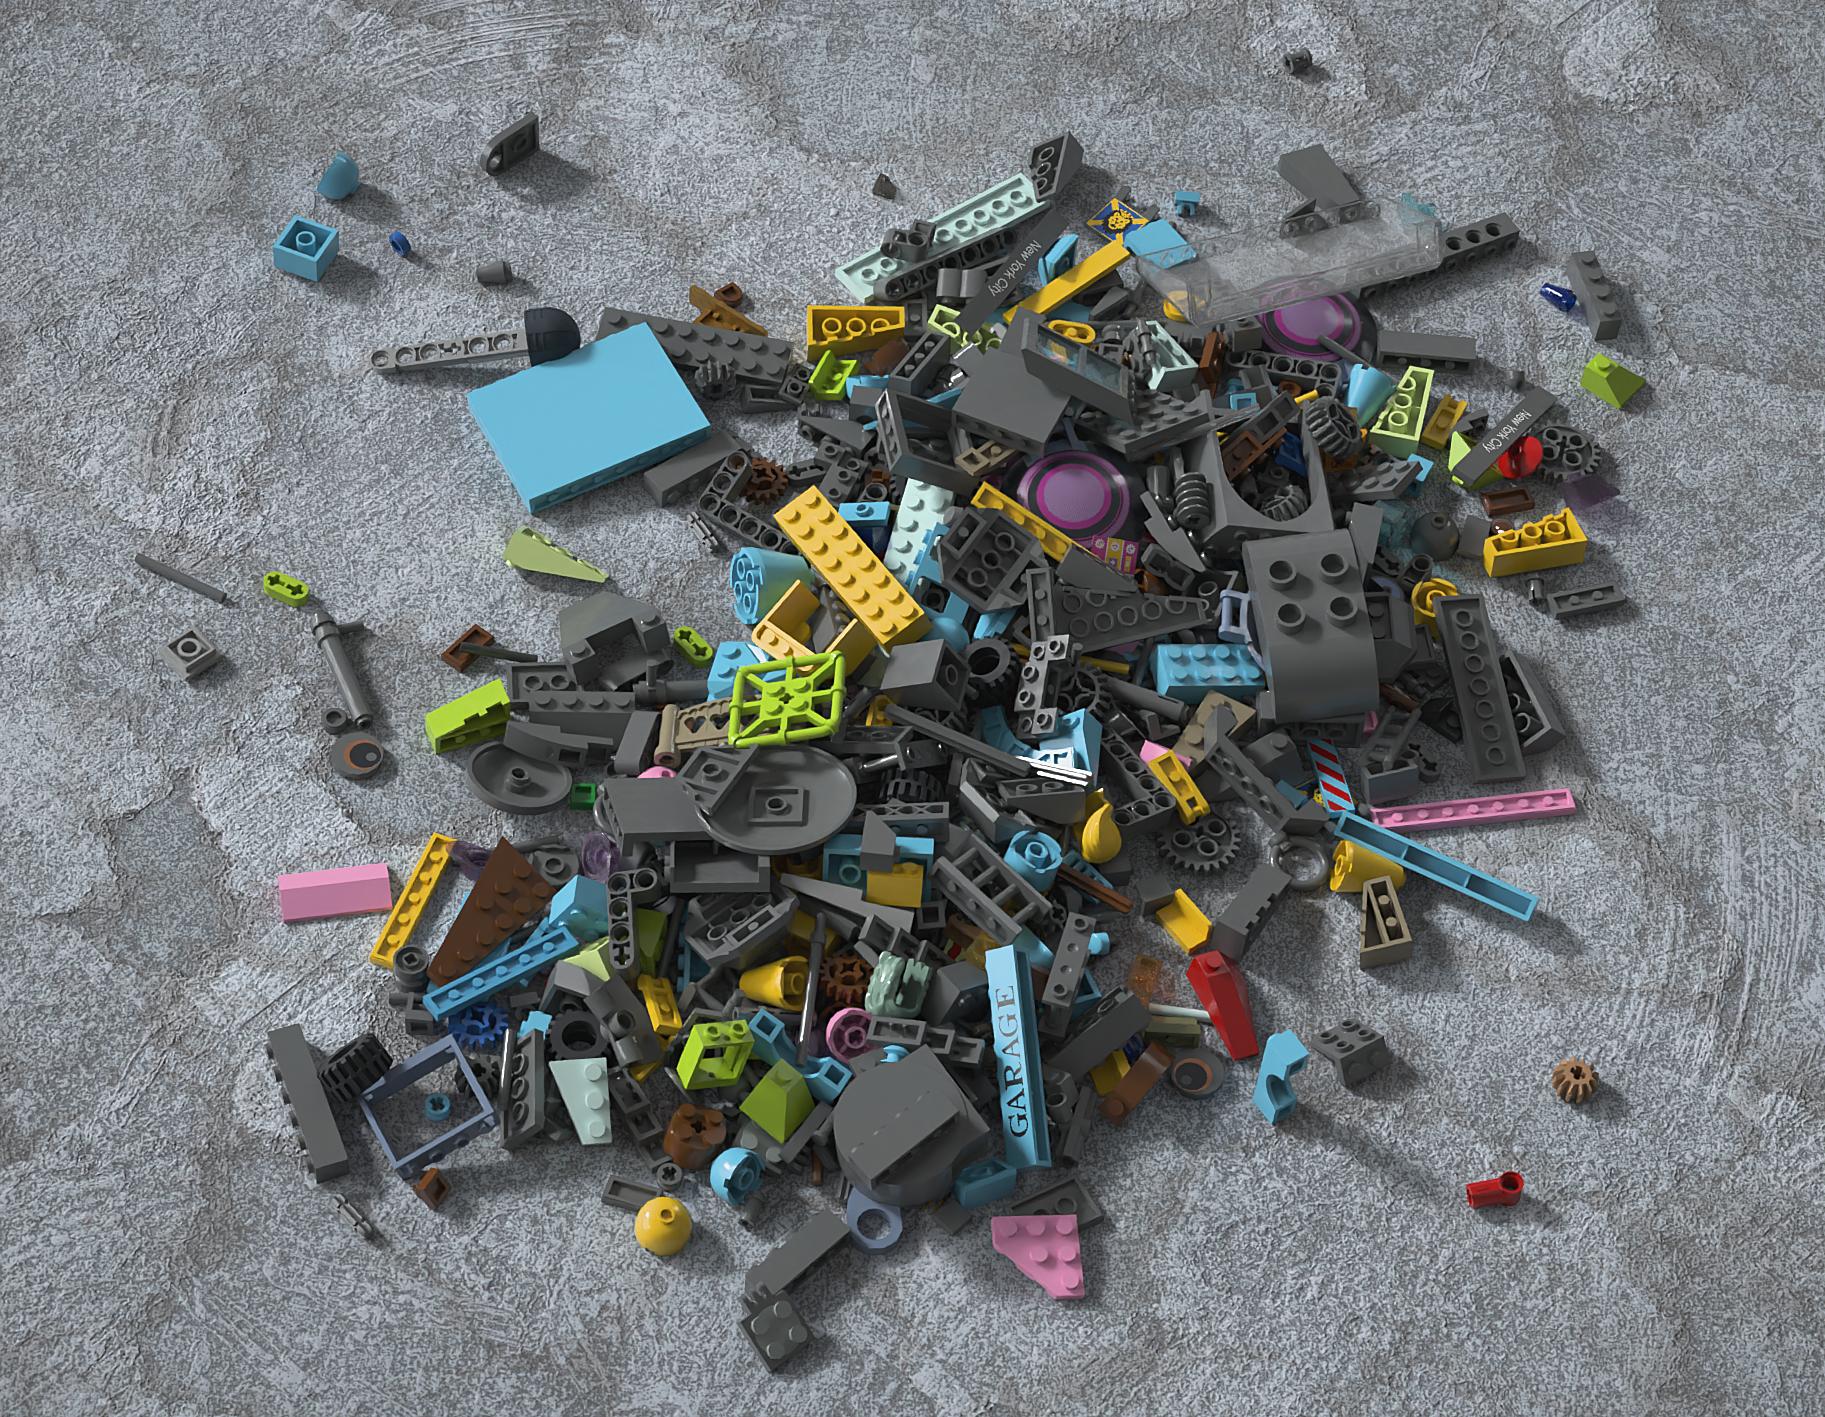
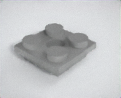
M195 626L157 649V654L185 681L193 678L223 658V654ZM188 649L195 650L193 653H185L184 651Z

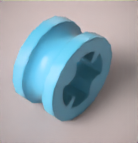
M434 1093L427 1097L425 1101V1114L428 1119L434 1122H441L449 1117L450 1101L447 1096L441 1093ZM437 1104H440L443 1109L440 1110L438 1108V1111H434L433 1105L437 1107Z

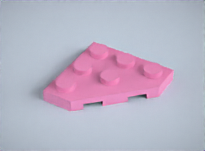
M1076 1215L992 1217L991 1229L994 1249L1001 1255L1005 1254L1016 1264V1267L1032 1281L1035 1280L1047 1290L1046 1293L1054 1300L1084 1298L1085 1291Z

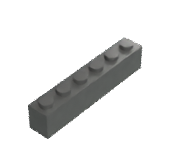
M300 1023L267 1032L268 1043L264 1044L266 1057L268 1060L273 1059L275 1066H272L273 1076L276 1083L281 1082L283 1088L280 1089L281 1099L284 1106L289 1104L291 1111L288 1112V1118L291 1127H297L299 1134L296 1135L299 1150H305L307 1157L304 1158L308 1174H314L316 1183L350 1174L349 1159L322 1084L316 1076L317 1071Z

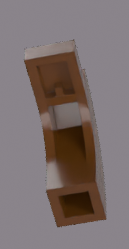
M1154 1040L1097 1110L1119 1127L1176 1057Z

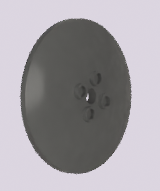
M789 743L787 746L776 744L759 747L757 757L712 816L704 812L695 803L694 807L697 819L703 829L723 845L751 854L783 855L813 848L838 834L854 814L857 792L855 781L850 771L841 761L829 753L802 744ZM774 806H779V807H781V808H778V809H772V807H774Z

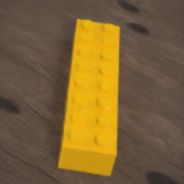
M814 485L773 515L785 535L889 656L893 646L912 644L933 629L925 612Z

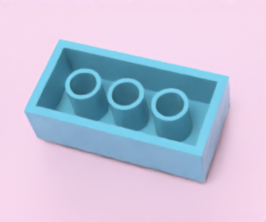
M1158 644L1149 662L1157 693L1186 702V704H1201L1210 689L1241 703L1242 696L1250 695L1255 698L1256 689H1264L1266 686L1261 667L1255 661L1247 646L1243 644Z

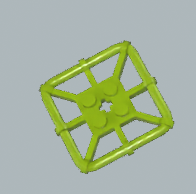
M837 650L801 657L791 655L786 656V659L752 664L746 667L741 666L737 670L732 702H730L728 708L730 713L728 744H734V750L750 749V744H758L759 747L776 744L787 746L789 742L820 738L828 735L834 736L839 731L843 699L846 697L847 692L844 686L846 674L845 654ZM824 664L810 677L796 679L797 668ZM786 670L785 681L766 683L755 676L756 674ZM835 672L834 685L831 689L816 691V687ZM745 682L762 692L761 700L743 703ZM832 701L831 719L826 720L814 712L815 704ZM760 713L759 719L739 734L741 716ZM809 721L817 726L815 728L790 731L791 724ZM780 726L777 734L756 737L766 728Z

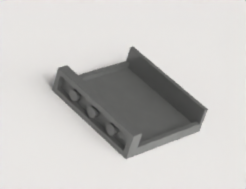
M989 346L952 408L951 425L1043 459L1047 453L1050 437L1075 396L1027 373L1024 358Z
M675 777L610 778L604 780L603 804L622 857L633 856L634 842L708 840L713 854H718L719 844L722 843L715 840L703 829L697 819L694 802L675 787Z
M708 840L665 841V883H670V893L770 892L769 855L746 853L723 844H719L718 854H713Z

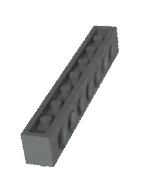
M1506 212L1347 267L1343 285L1360 301L1371 300L1376 296L1393 292L1401 287L1413 285L1418 281L1432 278L1446 271H1452L1466 264H1472L1474 261L1491 257L1502 251L1511 250L1517 245L1520 230Z

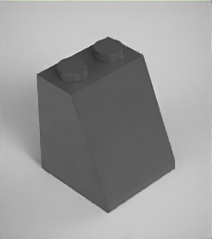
M945 639L893 646L880 690L896 705L958 712L961 708L972 668Z

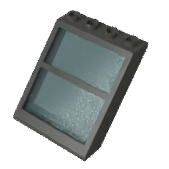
M1031 318L1024 319L1021 351L1027 373L1127 423L1133 422V414L1137 413V383L1135 375H1130L1128 367Z

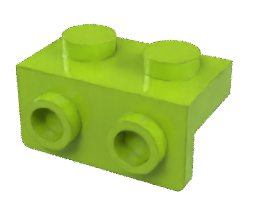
M827 350L809 380L810 388L816 400H842L847 392L846 377L856 376L861 368L858 361L836 360L832 350Z

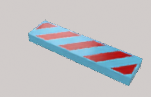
M1306 739V749L1327 815L1330 818L1341 817L1344 810L1355 814V807L1333 740Z

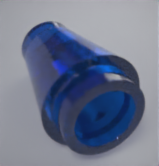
M1545 283L1540 290V295L1560 311L1568 312L1576 303L1577 296L1570 289Z

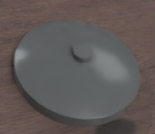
M503 740L489 742L475 749L468 758L465 770L467 785L477 798L495 809L517 815H540L558 809L568 799L572 785V777L568 767L526 756L503 745Z

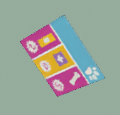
M1093 535L1091 553L1134 579L1139 543Z

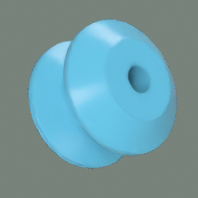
M890 1045L883 1049L888 1056L887 1059L881 1060L880 1063L900 1061L910 1053L903 1047Z

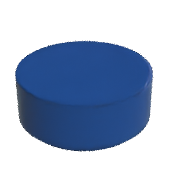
M396 231L389 236L392 248L399 255L404 256L411 251L409 241L401 232Z

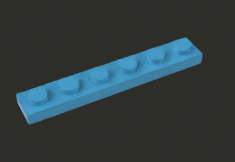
M563 926L423 996V1004L439 1022L556 963L558 959L562 960L578 952L579 943L567 928Z

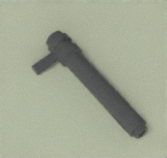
M316 613L310 619V629L313 636H315V641L319 649L323 650L354 725L359 727V729H367L372 726L374 716L341 643V634L363 631L364 623L363 621L336 625L334 618L329 613Z
M1075 643L1072 646L1071 663L1074 667L1077 661H1081L1083 646L1080 643ZM1067 663L1056 665L1057 667L1061 666L1064 670L1067 669ZM1107 676L1108 681L1106 683H1110L1112 686L1108 693H1111L1114 700L1157 713L1178 722L1186 720L1190 709L1186 702ZM1084 678L1085 688L1096 691L1095 683L1090 679Z
M648 660L646 662V681L632 684V692H635V705H640V707H648L649 704L660 705L668 702L705 700L709 696L708 679L670 682L657 680V662L655 660Z

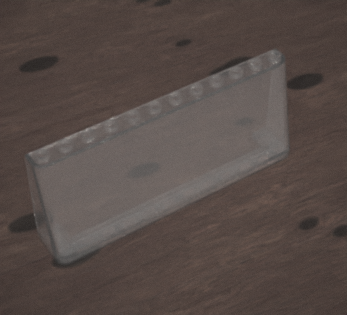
M1382 195L1136 256L1135 265L1138 275L1193 326L1203 329L1436 269L1443 261L1442 221Z

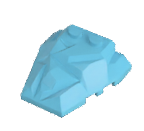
M751 641L721 642L708 678L709 696L707 702L727 698L733 693L734 680L737 670L741 666L746 667L752 664L776 660ZM786 670L756 674L755 676L766 683L785 681ZM820 684L816 687V691L819 690ZM757 689L752 695L762 694V692ZM730 716L724 722H728Z

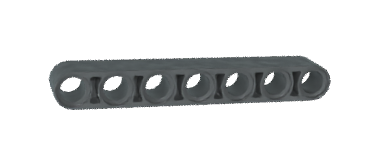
M998 227L986 231L878 280L873 287L874 296L881 301H896L938 282L939 269H946L945 260H947V268L965 270L1016 246L1018 233L1011 227ZM907 277L909 278V285L906 282ZM888 286H889V288H890L889 294L887 293V287H888Z

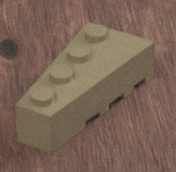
M1212 689L1209 690L1172 749L1173 752L1193 760L1188 772L1190 778L1195 780L1210 765L1204 758V723L1216 706L1221 702L1224 707H1228L1234 712L1236 719L1239 721L1227 737L1235 742L1242 735L1247 734L1253 729L1256 710Z

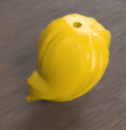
M1099 789L1086 797V822H1077V825L1071 826V834L1077 839L1081 847V856L1088 863L1101 864L1108 862L1117 855L1121 848L1122 840L1119 830L1111 819L1113 806L1104 798L1103 789Z

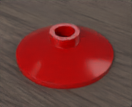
M1522 436L1498 460V468L1508 479L1518 480L1529 476L1538 468L1542 461L1543 447L1541 443L1534 437Z

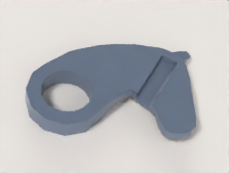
M853 1187L847 1202L846 1225L851 1228L850 1243L857 1251L869 1256L884 1255L896 1248L902 1237L903 1227L900 1207L873 1201ZM951 1187L934 1199H943L950 1193ZM867 1216H879L888 1221L891 1226V1232L882 1239H868L858 1230V1223Z

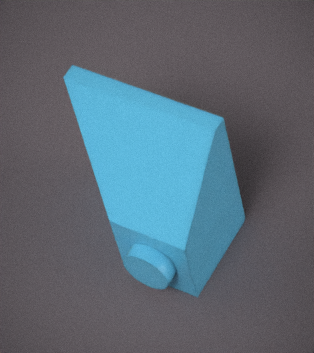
M1072 234L1056 239L1039 259L1038 273L1043 287L1075 266L1078 235Z

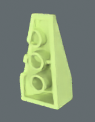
M525 525L515 530L502 555L507 560L506 563L509 566L518 570L523 568L602 583L609 577L607 573L583 559L574 560V555L566 548L551 546L553 540Z

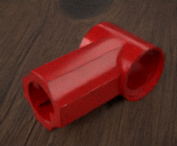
M1507 1171L1500 1178L1466 1184L1465 1189L1469 1207L1477 1209L1497 1204L1514 1206L1520 1200L1524 1180L1520 1174L1514 1171ZM1504 1187H1511L1514 1191H1509Z

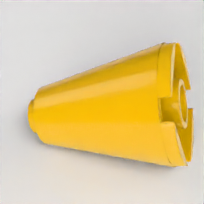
M1341 840L1335 849L1332 860L1336 861L1335 869H1331L1329 875L1331 890L1337 892H1363L1364 881L1390 875L1395 891L1404 886L1406 872L1403 871L1402 865L1349 840Z
M790 956L746 971L740 978L739 988L745 992V997L748 999L788 1009L789 1011H802L809 968L806 962L809 961L800 956Z

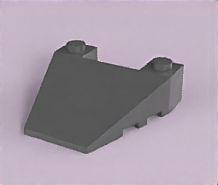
M607 591L600 592L559 611L561 649L567 671L577 686L601 676L594 650L633 633L647 654L671 644L666 622L654 606Z

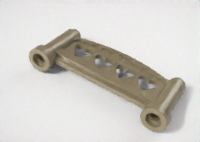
M762 694L743 695V703L762 699ZM732 697L705 702L685 710H680L674 704L667 705L662 711L659 746L655 749L654 763L657 766L674 769L680 765L681 753L696 751L699 746H719L722 741L729 742L730 719L721 730H718L711 721L716 717L724 718L725 716H730L728 708L730 702H732ZM757 713L747 726H743L740 723L739 734L759 719L760 713ZM701 719H706L696 733L692 734L686 726L689 721L697 722ZM807 722L791 724L790 731L806 729ZM780 726L766 728L756 737L777 734ZM809 739L789 743H796L808 746Z

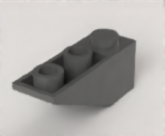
M809 416L799 417L798 435L818 445H821L823 440L846 448V455L864 461L866 452L876 446L877 431L864 430L863 424L857 421Z

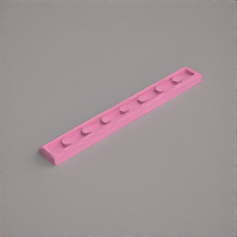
M1570 788L1370 809L1371 813L1368 817L1370 822L1394 833H1405L1575 814L1577 808Z

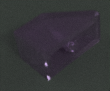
M1575 472L1567 475L1568 480L1559 483L1566 508L1569 507L1571 511L1582 510L1620 495L1619 489L1592 474L1582 475L1581 472Z

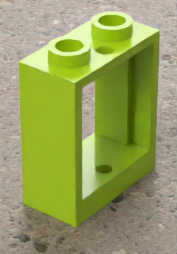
M746 1020L696 1024L693 1026L676 1068L685 1090L737 1084L755 1042ZM728 1047L724 1057L702 1059L708 1048Z

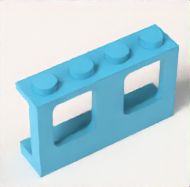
M938 522L932 530H926L921 541L925 544L923 551L919 549L913 561V564H916V568L914 571L910 570L904 582L908 586L906 592L911 597L920 578L944 587L941 584L939 562L932 560L929 556L936 537H944L950 529ZM951 591L943 613H938L917 603L925 612L929 621L935 618L949 617L961 624L969 604Z

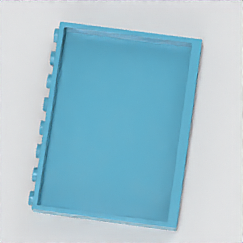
M646 322L631 326L629 329L619 333L611 334L597 342L589 343L582 348L574 350L564 358L547 361L530 369L522 370L515 375L500 379L495 383L475 389L467 394L468 407L531 515L682 453L711 437L710 423Z

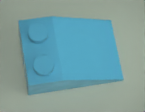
M1084 708L1059 717L1056 726L1059 736L1044 738L1040 740L1039 746L1040 751L1074 747L1077 751L1078 769L1094 774V784L1088 788L1082 787L1086 792L1095 789L1097 784L1102 725Z

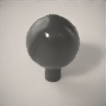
M741 1073L736 1085L720 1086L718 1091L725 1101L737 1104L744 1102L750 1095L751 1084Z

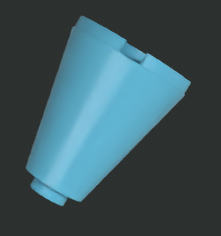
M1355 364L1351 370L1342 402L1345 408L1350 410L1352 416L1356 417L1355 421L1360 425L1359 429H1362L1395 393L1397 388L1396 385L1391 386L1393 382L1391 378L1375 368L1369 367L1368 371L1361 369L1363 364Z

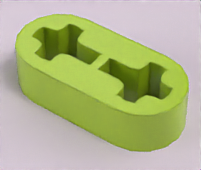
M278 571L269 572L264 576V591L270 597L293 607H301L308 602L309 592L305 583Z
M683 626L675 630L673 634L675 649L692 666L696 668L708 667L712 662L713 652L711 646L691 627Z

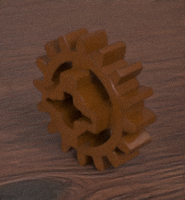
M753 457V473L739 493V497L746 496L747 503L755 500L756 505H759L760 501H764L766 505H769V500L771 499L778 502V497H784L785 490L788 489V473L783 471V465L776 466V460L774 459L769 463L766 457H763L762 461H758L756 457Z
M843 952L842 956L839 957L836 953H832V958L825 956L823 963H820L819 989H827L826 996L835 995L836 1001L845 998L846 1002L850 1003L851 998H854L857 1002H861L862 996L866 997L868 992V986L871 983L870 977L874 974L873 966L866 965L867 960L865 958L858 960L857 954L848 957V954Z

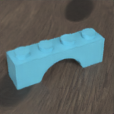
M763 1008L759 1010L748 1025L755 1040L751 1052L772 1067L781 1058L804 1077L810 1094L820 1102L823 1099L830 1105L852 1075V1072L831 1057L816 1058L808 1055L806 1067H796L797 1048L788 1039L784 1023Z
M1290 1029L1281 1034L1275 1033L1267 1040L1252 1100L1271 1125L1294 1113L1298 1098L1291 1086L1289 1077L1306 1069L1310 1054Z

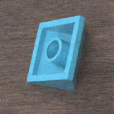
M993 1157L963 1168L960 1176L951 1186V1192L956 1201L968 1211L1012 1195L1014 1193L1017 1172L1011 1165Z

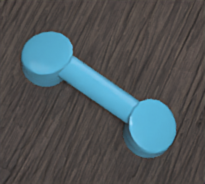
M1107 933L1092 934L1088 949L1091 950V955H1106L1109 953L1110 942Z

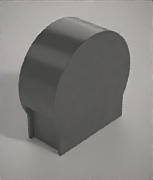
M927 1044L900 1061L877 1065L857 1076L844 1090L836 1106L834 1134L840 1167L847 1180L855 1189L864 1196L881 1204L903 1207L914 1206L933 1200L954 1184L963 1168L991 1151L988 1145V1132H990V1128ZM938 1087L959 1110L960 1122L871 1191L850 1167V1152L859 1143H866L870 1140L873 1133L879 1127L887 1126L893 1122L895 1116L902 1109L912 1107L921 1094L926 1091L931 1092Z

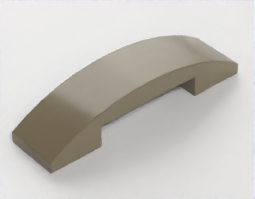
M990 440L977 450L971 447L956 457L954 462L972 476H980L1000 467L1020 452V450Z

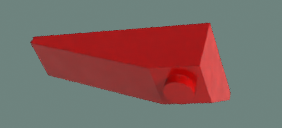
M1219 950L1194 956L1186 976L1203 1007L1208 1012L1212 1023L1234 1062L1257 1056L1259 1048L1246 982L1234 960Z

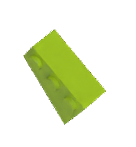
M500 678L425 715L426 733L435 754L505 735L507 722L510 721V700Z

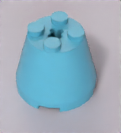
M754 547L741 548L740 553L734 554L730 569V588L734 587L735 597L738 604L734 605V609L742 623H760L797 580H800L811 591V584L814 583L815 575L813 569L808 568L804 558Z

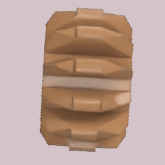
M1574 1056L1569 1061L1563 1059L1552 1074V1087L1557 1089V1096H1566V1102L1574 1099L1577 1104L1582 1099L1589 1101L1592 1095L1597 1092L1599 1086V1073L1594 1072V1064H1585V1058L1580 1060V1062Z

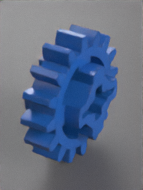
M495 1000L490 1003L476 1002L448 1016L449 1034H452L456 1042H459L461 1049L470 1046V1052H474L476 1047H480V1050L485 1052V1046L488 1045L493 1049L496 1048L495 1041L503 1042V1034L508 1030V1015L504 1013L503 1006L497 1008Z

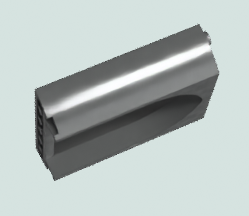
M1207 389L1200 391V396L1191 403L1186 402L1208 412L1209 422L1174 435L1176 447L1181 448V455L1184 459V474L1197 472L1205 475L1207 479L1209 524L1203 529L1192 530L1200 541L1197 545L1201 552H1206L1209 558L1243 560L1242 545L1245 541L1337 530L1321 447L1313 439L1312 433L1308 431L1309 426L1306 424L1305 413L1311 404L1309 400L1303 399L1300 406L1302 410L1286 422L1287 424L1284 428L1287 432L1301 440L1310 486L1311 505L1302 515L1284 522H1278L1262 515L1242 500L1228 481L1222 463L1217 432L1231 434L1258 412L1213 408L1210 390Z

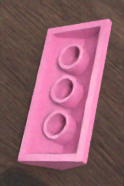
M386 863L278 876L284 923L393 910Z

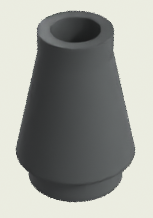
M502 259L476 269L479 283H507L508 280H513L510 261H503Z

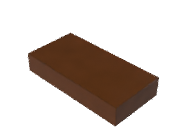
M1527 485L1481 493L1480 501L1488 517L1532 510L1535 507V501Z
M475 624L441 654V660L459 673H462L480 655L460 652L461 642L491 647L495 643V637Z

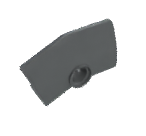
M619 974L611 977L583 1000L601 1023L600 1032L603 1038L612 1044L621 1069L647 1065L664 1058L648 1013Z

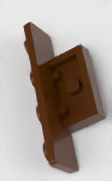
M1218 332L1208 333L1194 384H1198L1199 391L1204 389L1210 390L1211 399L1215 398L1228 349V344L1225 343L1224 337Z
M1284 427L1263 446L1246 430L1221 452L1224 471L1233 488L1235 487L1234 482L1238 478L1243 480L1251 473V467L1255 463L1259 466L1269 456L1267 452L1271 449L1276 451L1285 442L1283 437L1287 430Z

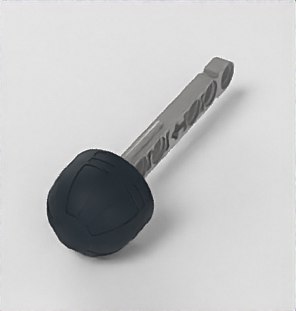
M543 307L524 310V329L401 346L396 350L394 348L379 349L372 353L370 362L376 373L391 374L397 373V369L405 372L529 356L532 368L547 361L564 358L574 350L579 349L581 336L577 323L568 313L558 308ZM514 340H516L518 348H515ZM500 341H509V348L506 350L498 349L497 345ZM477 344H484L486 346L485 351L480 354L473 352V348ZM457 348V355L453 356V349ZM442 349H444L445 358H442V357H443V356H442V353H441V350H442ZM427 351H436V358L433 360L425 359L424 355ZM404 354H411L413 356L412 361L409 363L400 362V358ZM380 357L389 359L387 365L379 367L375 363Z

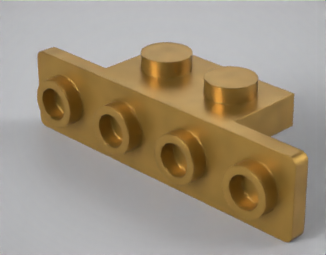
M695 285L689 288V303L703 311L692 323L768 337V331L763 326L746 318L744 314L738 313L723 301H719Z

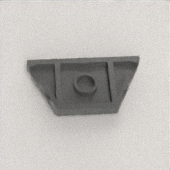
M734 744L699 746L675 777V787L704 812L712 816L759 754V745L750 744V749L734 750Z

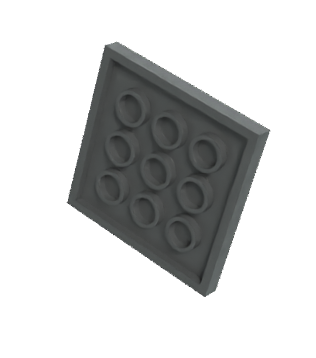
M1148 389L1142 395L1136 397L1137 413L1133 414L1132 423H1127L1103 410H1099L1094 413L1082 414L1081 418L1075 422L1074 430L1126 454L1209 422L1208 412L1196 406L1158 392L1156 389Z

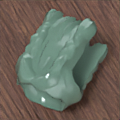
M883 951L879 957V964L874 969V974L870 977L871 983L868 986V992L865 997L866 1011L873 1016L907 1020L917 1017L921 1012V1005L929 987L932 968L926 966L923 962H919L917 959L909 958L899 994L894 997L900 976L905 967V959L901 957L896 958L894 955L891 956L890 952Z

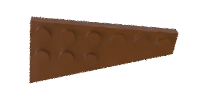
M503 836L425 973L438 988L469 973L547 906L558 893Z

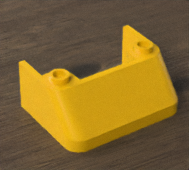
M797 580L754 629L752 641L775 660L786 659V656L794 655V657L813 655V652L804 647L812 634V629L806 621L821 605V602L800 580ZM854 618L826 652L838 650L845 654V677H847L857 668L878 642ZM824 664L799 667L796 670V675L801 678L810 677ZM835 672L826 679H834Z

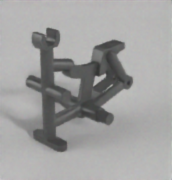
M717 965L712 967L710 972L697 983L690 982L686 986L677 1003L679 1013H684L688 1010L692 1000L697 998L711 1010L723 1012L724 1022L733 1021L732 1017L735 1007L757 1008L760 1005L754 1000L745 997V992L739 988L740 978L733 972L732 968ZM722 976L732 986L731 993H733L726 1006L710 995L717 980ZM769 1004L765 1005L767 1008L781 1009ZM784 1026V1029L792 1032L796 1026Z

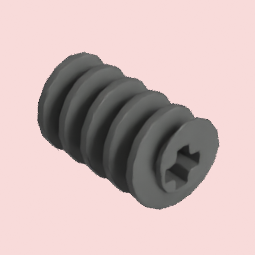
M1186 473L1175 482L1177 521L1180 526L1189 530L1203 529L1209 524L1207 479L1201 473Z

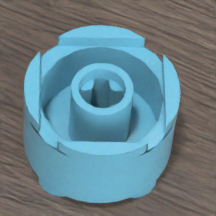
M1021 831L1013 837L1003 860L1036 891L1040 892L1051 886L1063 857L1060 855L1061 848L1059 844L1050 836L1041 832L1033 835L1029 834V831Z

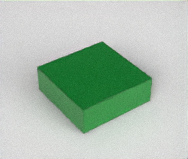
M572 783L570 789V810H593L597 799V783Z

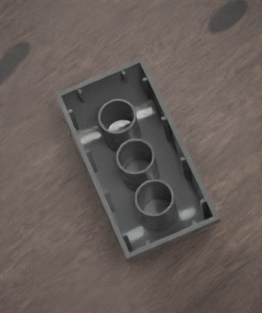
M1344 528L1243 542L1242 556L1275 724L1378 711L1379 682L1374 640L1355 550L1349 531Z

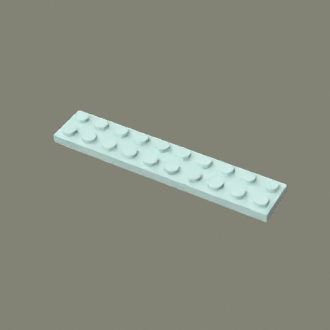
M1019 173L927 221L936 223V231L926 259L993 228L1012 227L1048 208L1050 200L1038 203L1035 199L1033 183L1022 173ZM881 246L837 268L835 276L865 305L874 300L873 287L878 280L916 263L888 258L881 253Z
M908 478L883 561L886 569L905 590L908 587L904 584L910 570L914 571L916 568V564H913L914 558L918 550L923 551L925 546L921 541L926 530H932L937 522L943 523L944 514L950 506L954 505L957 495L956 492ZM941 536L936 537L929 554L930 558L936 562L938 559L937 545L942 540ZM924 578L918 580L912 595L915 602L921 604L922 596L929 589L931 581ZM879 643L873 648L877 656L876 661L852 689L862 690L866 687L869 691L881 692L879 691V686L882 684L890 656Z

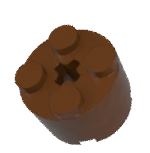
M684 1103L672 1116L663 1141L664 1151L674 1158L673 1162L676 1165L688 1170H701L706 1165H712L719 1154L726 1136V1127L723 1122L722 1113L715 1109L711 1110L704 1106Z

